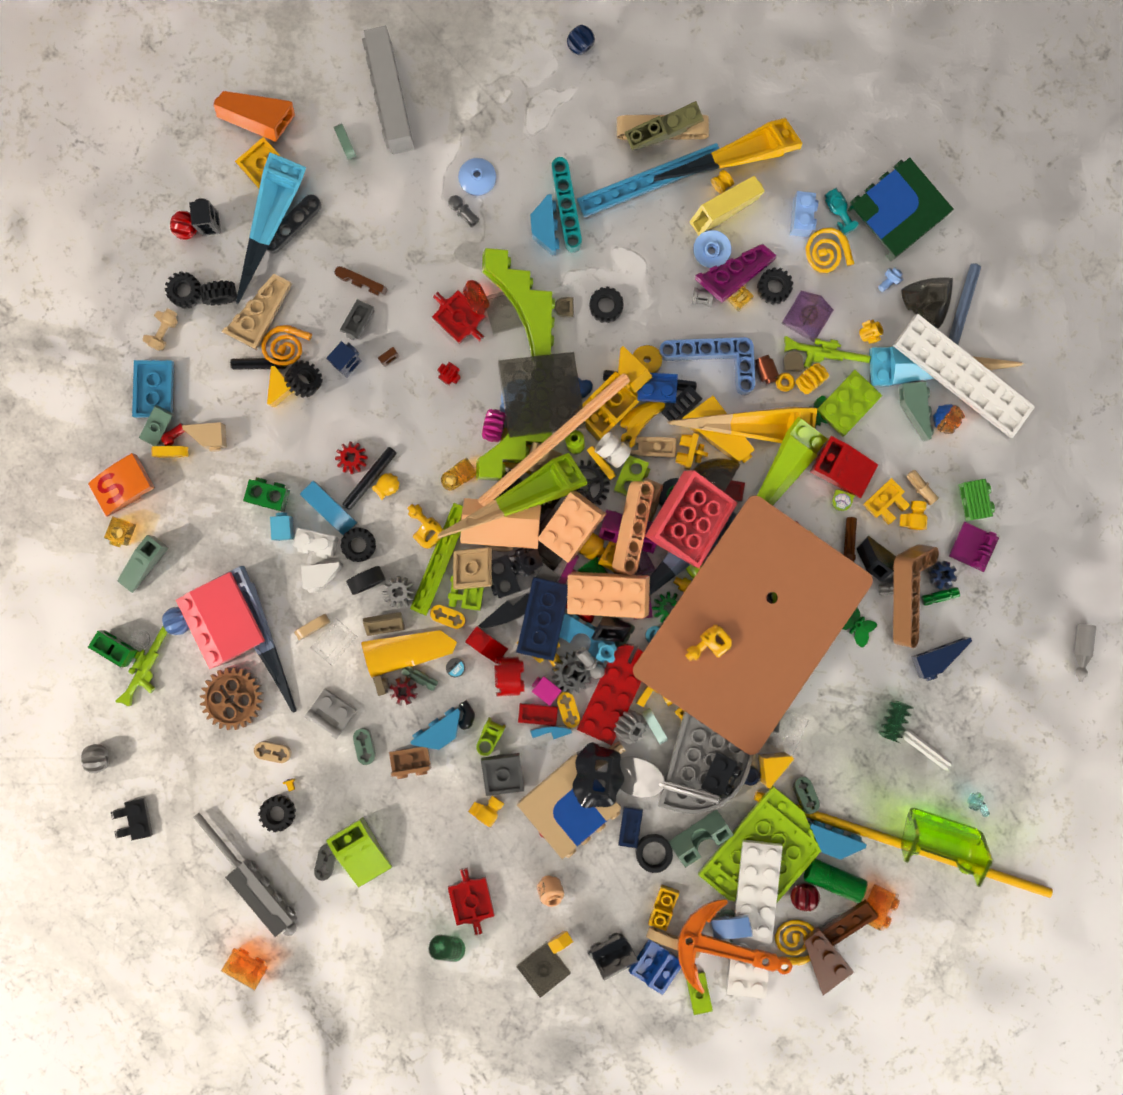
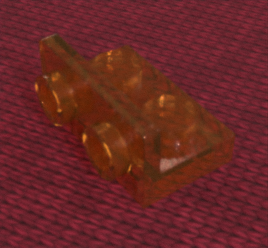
M874 884L867 901L877 912L878 918L868 925L879 931H884L885 928L888 929L892 922L890 915L893 910H897L900 900H898L899 894Z

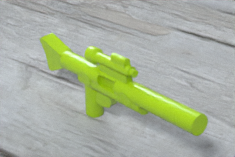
M787 336L784 337V352L792 350L807 352V358L804 363V368L807 369L812 366L813 362L821 363L824 358L838 361L848 359L864 363L870 362L871 356L837 350V347H841L838 340L830 339L829 342L816 338L814 343L817 345L822 344L820 347L798 343Z
M164 626L160 629L146 655H144L145 650L143 649L140 652L137 651L134 657L136 660L128 672L134 674L135 669L137 668L138 670L127 690L116 699V703L131 706L133 693L137 686H142L149 693L155 690V687L150 683L153 678V673L150 669L158 657L159 653L157 651L168 633Z

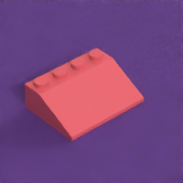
M683 471L645 536L661 548L696 568H700L738 502L696 471Z
M228 572L176 600L209 669L223 665L265 641L232 572Z

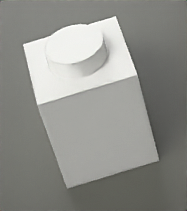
M335 562L301 566L303 589H309V593L321 592L320 588L327 587L343 567V564Z

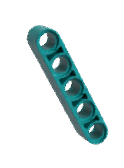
M557 157L552 162V177L566 250L575 253L581 248L582 236L569 164L565 158ZM557 166H563L565 169L563 171H557L555 168ZM566 184L568 188L561 190L559 185ZM564 202H569L572 206L570 208H564L562 204ZM572 220L575 225L568 227L565 225V222ZM570 239H576L578 243L576 245H570L568 241Z

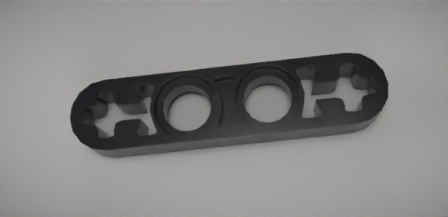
M307 195L282 220L275 235L278 234L283 240L280 241L274 235L272 242L275 241L276 246L274 248L270 246L267 249L269 253L279 252L321 210L322 205L317 196ZM309 202H315L316 207H309ZM303 207L309 212L308 215H307L306 212L302 209ZM297 213L304 214V219L301 222L294 221V216ZM289 226L291 229L290 233L282 235V227Z

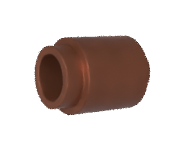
M765 355L756 359L755 368L761 383L765 382L768 385L777 381L776 377L779 376L773 358Z

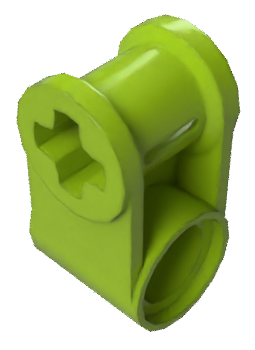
M488 718L476 745L480 755L487 756L492 753L506 727L505 724L500 725L492 721V718ZM481 742H489L491 749L488 752L482 751L480 749Z

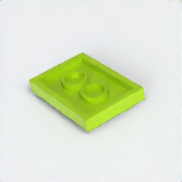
M854 370L818 407L817 412L832 428L844 437L883 395Z

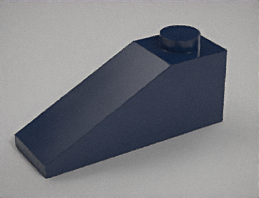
M964 637L911 656L919 678L926 679V681L938 678L937 674L943 673L972 642V639Z

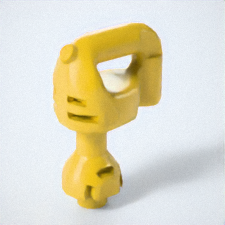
M411 504L407 508L409 510L408 515L422 523L418 531L413 535V538L423 548L429 549L441 539L438 538V534L444 529L433 517L427 519L423 515L419 504L416 506ZM434 530L436 533L426 541L428 534Z
M714 625L700 636L702 641L698 645L690 646L686 649L688 653L685 656L689 661L693 658L697 661L700 658L701 652L708 646L716 657L719 658L730 649L732 640L722 627ZM717 634L724 641V644L715 641Z

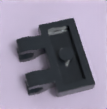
M146 798L124 802L125 808L111 811L112 819L127 816L129 827L114 831L116 839L131 835V840L133 841L153 836Z

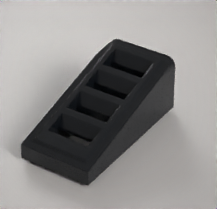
M689 385L676 397V403L684 412L681 413L674 406L676 403H670L661 413L668 421L682 419L703 398ZM687 393L695 399L694 402L686 396ZM681 398L690 405L688 408L680 401ZM670 409H672L675 412V414L678 416L677 418H675L669 412Z

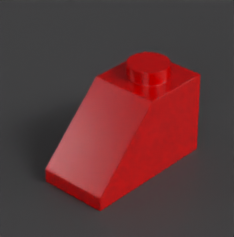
M478 626L475 627L465 641L496 664L498 662H495V658L503 657L508 650L506 646Z

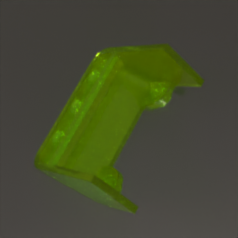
M910 808L901 841L904 862L908 863L911 856L918 855L923 850L955 861L959 870L966 875L972 874L976 885L981 887L993 863L984 834L972 826L918 808Z

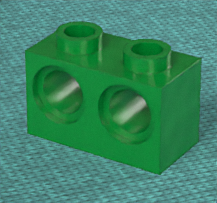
M258 477L255 480L249 479L243 499L244 502L280 512L285 511L290 490L285 489L286 485L274 482V485L266 484L267 480ZM257 487H261L262 493L256 497L254 490ZM279 491L280 499L274 501L272 496L275 492Z
M106 630L97 631L88 645L89 649L119 667H128L138 651Z

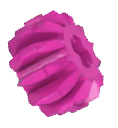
M489 409L487 411L482 430L483 439L490 442H499L501 440L506 419L505 412L496 409Z

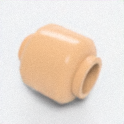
M545 876L537 884V892L541 903L549 907L561 903L564 897V890L558 878Z

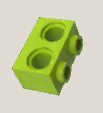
M629 455L624 462L613 492L627 497L628 491L624 489V484L642 481L643 478H647L651 470L648 468L649 462ZM639 465L641 473L634 474L631 471V466Z

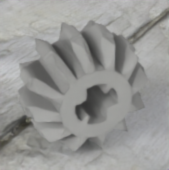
M396 576V583L393 578H389L391 585L384 584L388 591H382V594L389 595L384 601L392 600L390 607H393L396 602L398 609L402 607V603L407 607L409 604L406 599L414 600L413 597L409 596V593L414 594L415 590H409L413 586L412 582L406 585L408 578L404 577L401 582V577ZM401 587L403 589L401 590L403 592V595H398L396 597L395 594L397 593H394L395 589H400Z
M632 710L624 711L623 716L619 717L618 722L615 723L614 732L619 740L631 745L633 742L637 743L638 738L642 737V733L646 731L644 728L647 723L640 713Z

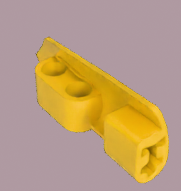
M441 630L370 640L361 643L371 678L453 654L457 644L454 639Z

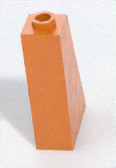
M222 91L213 104L218 118L277 142L295 116L293 102L235 92Z

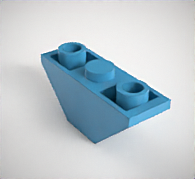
M548 194L530 214L532 239L552 256H556V249H560L559 238H555V231H558V221L553 217V212H557L556 200L552 201V194Z
M454 707L450 708L444 713L446 717L440 721L436 718L428 724L429 729L424 732L420 729L413 734L414 739L410 743L414 746L440 750L457 737L461 716L460 707L456 710Z
M814 820V823L808 821L821 852L841 860L865 849L867 846L860 836L852 833L850 836H847L839 828L833 827L831 830L825 827V823Z

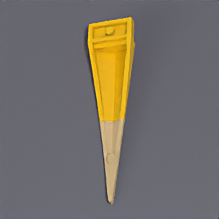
M794 406L670 420L667 423L782 443L786 432L797 417H800L815 429L817 408Z

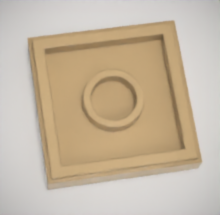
M490 547L453 551V588L455 590L492 586V549Z

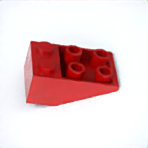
M830 436L823 445L810 473L861 499L878 464L849 444Z

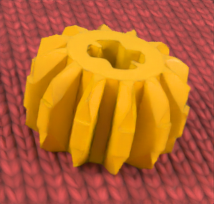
M816 363L805 370L796 379L795 383L804 394H810L827 380L829 374L824 366Z

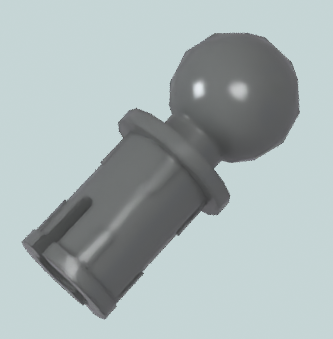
M457 195L450 197L448 201L450 209L458 210L457 216L464 219L471 228L474 227L480 219L468 208L469 205L465 204L463 206V200Z

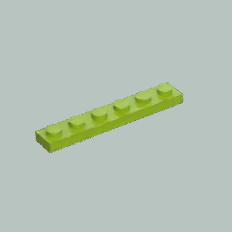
M453 503L443 527L444 530L461 521L462 505ZM461 531L442 537L437 542L411 604V610L427 616Z

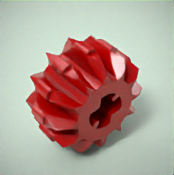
M351 441L348 443V448L345 444H342L341 446L344 450L337 449L336 451L341 454L335 457L336 461H340L337 467H343L342 471L344 473L349 470L350 474H354L355 468L358 472H361L362 470L359 466L366 467L367 465L362 461L368 459L367 455H362L366 452V449H360L361 445L359 443L354 446ZM350 454L356 455V457H353L355 459L353 462L347 460L350 459L348 457Z

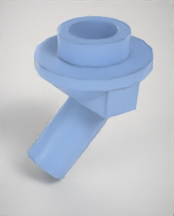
M896 267L893 269L888 268L885 273L888 278L878 288L881 292H884L893 283L898 285L904 280L902 277L903 273Z

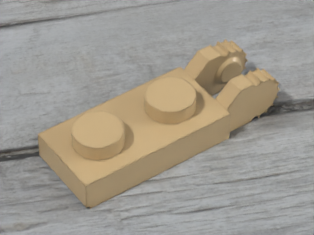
M638 437L635 440V444H638V450H631L630 455L676 458L677 438ZM627 439L624 443L629 444L631 440Z

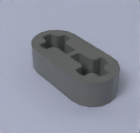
M327 843L320 847L314 869V875L320 881H325L332 875L336 861L334 854H330L328 860L325 859L326 853L323 850L329 847ZM325 863L328 873L322 876V872L319 869H322Z

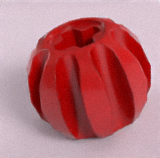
M178 211L171 217L170 230L174 236L181 240H188L196 235L197 230L192 226L190 212Z

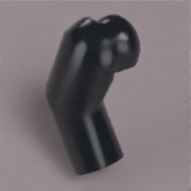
M465 700L459 704L464 713L462 720L459 721V727L463 730L469 729L473 725L475 718L473 709L469 702Z

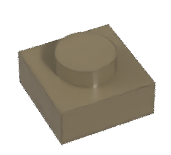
M383 675L373 677L378 696L387 694V689L390 688L388 679L384 678Z

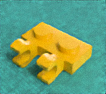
M891 478L863 506L875 518L881 515L882 519L889 525L896 517L887 508L894 502L898 509L903 512L910 504L901 496L905 491Z

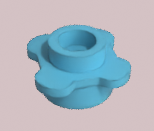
M600 642L598 644L599 652L596 655L597 660H607L609 663L614 662V653L617 650V646Z

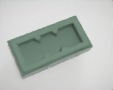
M155 405L139 438L153 446H158L174 414Z

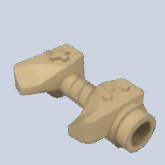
M168 308L164 313L157 311L154 314L161 322L156 335L143 336V342L157 351L164 350L166 342L163 340L167 329L175 328L178 322L176 319L177 313Z

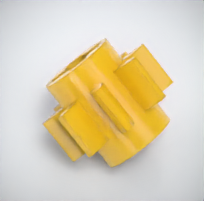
M868 320L862 323L863 328L859 330V334L864 342L868 341L871 344L881 340L880 335H883L884 331L880 322Z

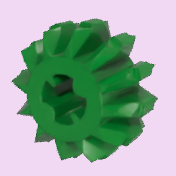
M666 592V599L661 593L659 597L662 601L654 599V602L659 604V606L652 607V610H659L654 616L659 617L662 615L661 623L670 614L667 610H664V606H667L666 603L669 602L670 606L674 607L678 600H675L678 596L677 593H674L672 598H670V592Z

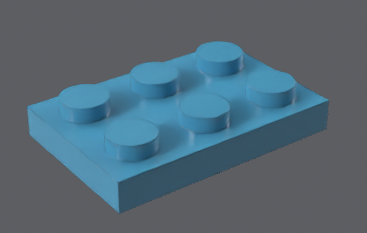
M134 360L133 418H149L155 405L173 413V361Z

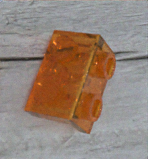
M239 947L238 950L233 948L221 972L255 991L268 969L265 966L266 962L258 957L255 959L249 957V952Z

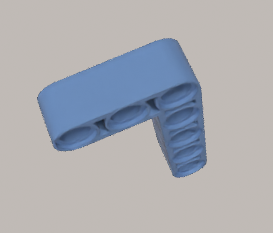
M749 338L667 340L660 345L659 353L664 361L734 358L736 391L740 395L745 396L751 393L755 387L754 345ZM723 344L727 345L729 352H722L720 346ZM707 345L711 351L704 353L701 350V346ZM739 345H747L748 351H741ZM688 346L692 352L685 354L682 351V347ZM670 347L673 353L667 355L663 352V348ZM740 363H747L749 370H742ZM741 382H748L750 384V389H743L741 387Z

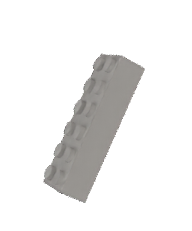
M387 26L364 30L365 38H362V42L367 55L366 61L371 73L370 79L375 92L374 98L379 110L378 116L382 125V135L386 147L391 149L392 154L414 150Z

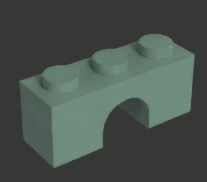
M716 809L669 841V844L686 868L701 858L698 847L702 841L711 839L719 846L734 836V834Z

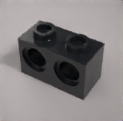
M204 198L196 199L195 202H189L192 226L202 236L221 234L219 213L211 202Z
M508 554L492 560L493 585L491 589L494 596L498 595L499 599L521 591L517 577L511 569ZM497 563L504 565V571L500 574H496L493 570L494 565ZM503 581H508L511 585L510 590L507 592H503L500 589V584Z

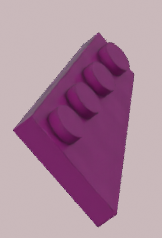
M761 244L742 253L740 257L731 258L725 264L718 267L716 265L709 268V271L703 274L695 275V280L723 303L776 259V254L764 244Z

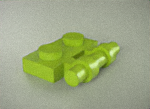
M451 576L450 581L452 585L451 591L448 593V606L456 607L457 600H462L461 608L481 611L484 587L464 589L463 595L458 594V590L453 588V576Z

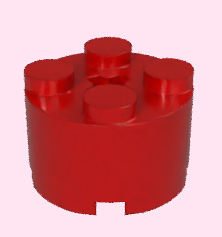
M496 657L495 662H498V665H494L495 687L499 689V692H496V696H519L520 692H524V680L520 677V672H524L523 661L519 660V657Z

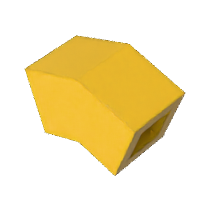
M563 931L551 938L547 944L553 954L573 943V940L567 931Z

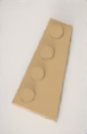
M273 274L259 289L258 294L252 300H249L246 307L221 332L257 350L292 283Z

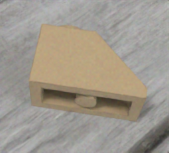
M223 423L182 425L186 433L200 445L209 449L210 452H219L221 448H227L226 425Z

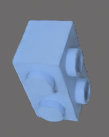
M796 192L793 198L790 235L809 237L812 230H815L817 219L814 218V211L817 212L819 202L816 200V193Z

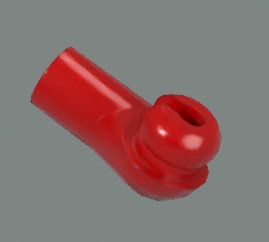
M180 423L163 434L161 442L165 446H172L174 439L185 432L182 428L183 424Z

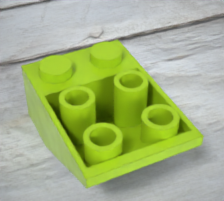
M364 817L333 834L326 840L334 856L358 888L392 868L391 863Z

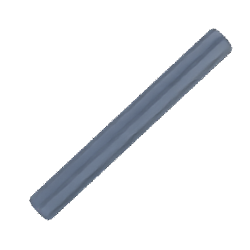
M976 263L971 264L948 337L957 345H959L981 271V266Z

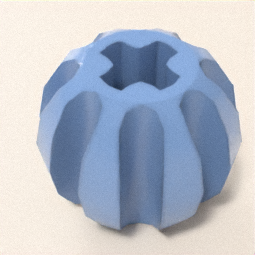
M172 607L164 613L162 623L169 634L181 635L189 630L179 607Z

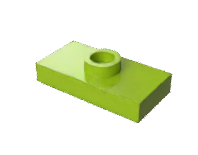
M704 971L698 972L699 980L705 990L703 994L697 991L686 979L694 1015L713 1011Z

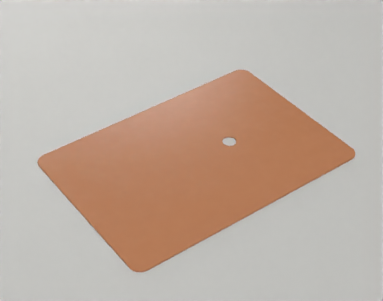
M751 496L747 499L634 665L633 674L644 684L749 755L757 754L871 587L873 578L869 572L759 496ZM770 592H774L778 596L777 601L773 604L769 603L766 599L767 594ZM714 625L722 627L730 636L732 645L719 658L716 657L708 646L701 652L700 658L697 661L694 658L689 661L685 656L688 653L686 649L690 646L698 645L702 641L700 636ZM717 634L715 641L724 644V641Z

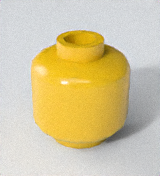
M592 533L579 553L590 560L595 557H601L605 551L603 547L604 540L595 533Z

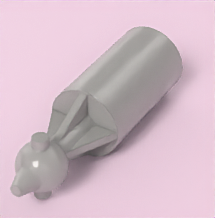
M1078 624L1074 654L1079 665L1075 672L1079 682H1083L1084 678L1088 675L1085 667L1093 657L1096 626Z

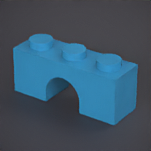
M564 614L559 637L570 643L575 635L579 633L586 634L591 641L587 651L592 657L596 658L600 642L608 645L615 644L613 641L592 640L591 637L597 627L588 622L584 625L579 622L580 617L575 614Z

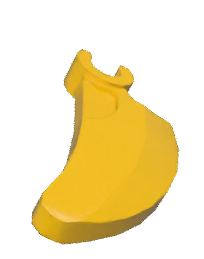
M644 403L627 413L620 423V426L627 430L626 433L622 434L621 442L630 439L629 447H634L637 436L655 415L665 409V403Z

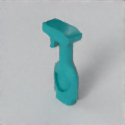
M837 188L827 192L824 195L826 198L825 202L831 212L839 215L846 225L844 227L841 222H837L839 230L844 235L853 232L859 223L857 221L852 222L847 213L848 204L842 192H839Z

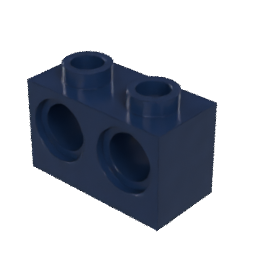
M341 341L326 358L346 378L361 363V359L358 357L360 353L349 342L344 344Z

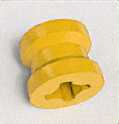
M721 170L717 177H713L710 180L714 189L720 194L724 193L726 188L734 185L733 178L726 170Z

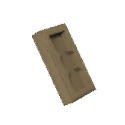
M401 612L363 618V625L367 636L405 630Z

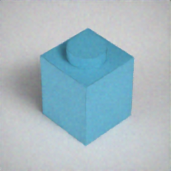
M286 512L276 513L275 517H270L271 540H294L292 516H287Z

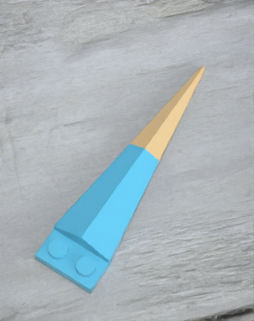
M872 347L869 349V356H871L870 384L873 387L894 386L934 379L895 347ZM972 356L988 370L1017 367L1024 364L1016 361Z

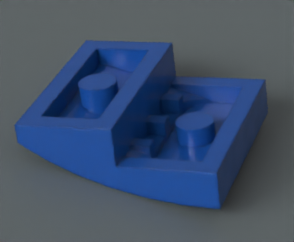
M649 939L637 956L639 962L632 965L628 971L645 982L648 987L663 995L680 971L681 966L679 958L659 943Z

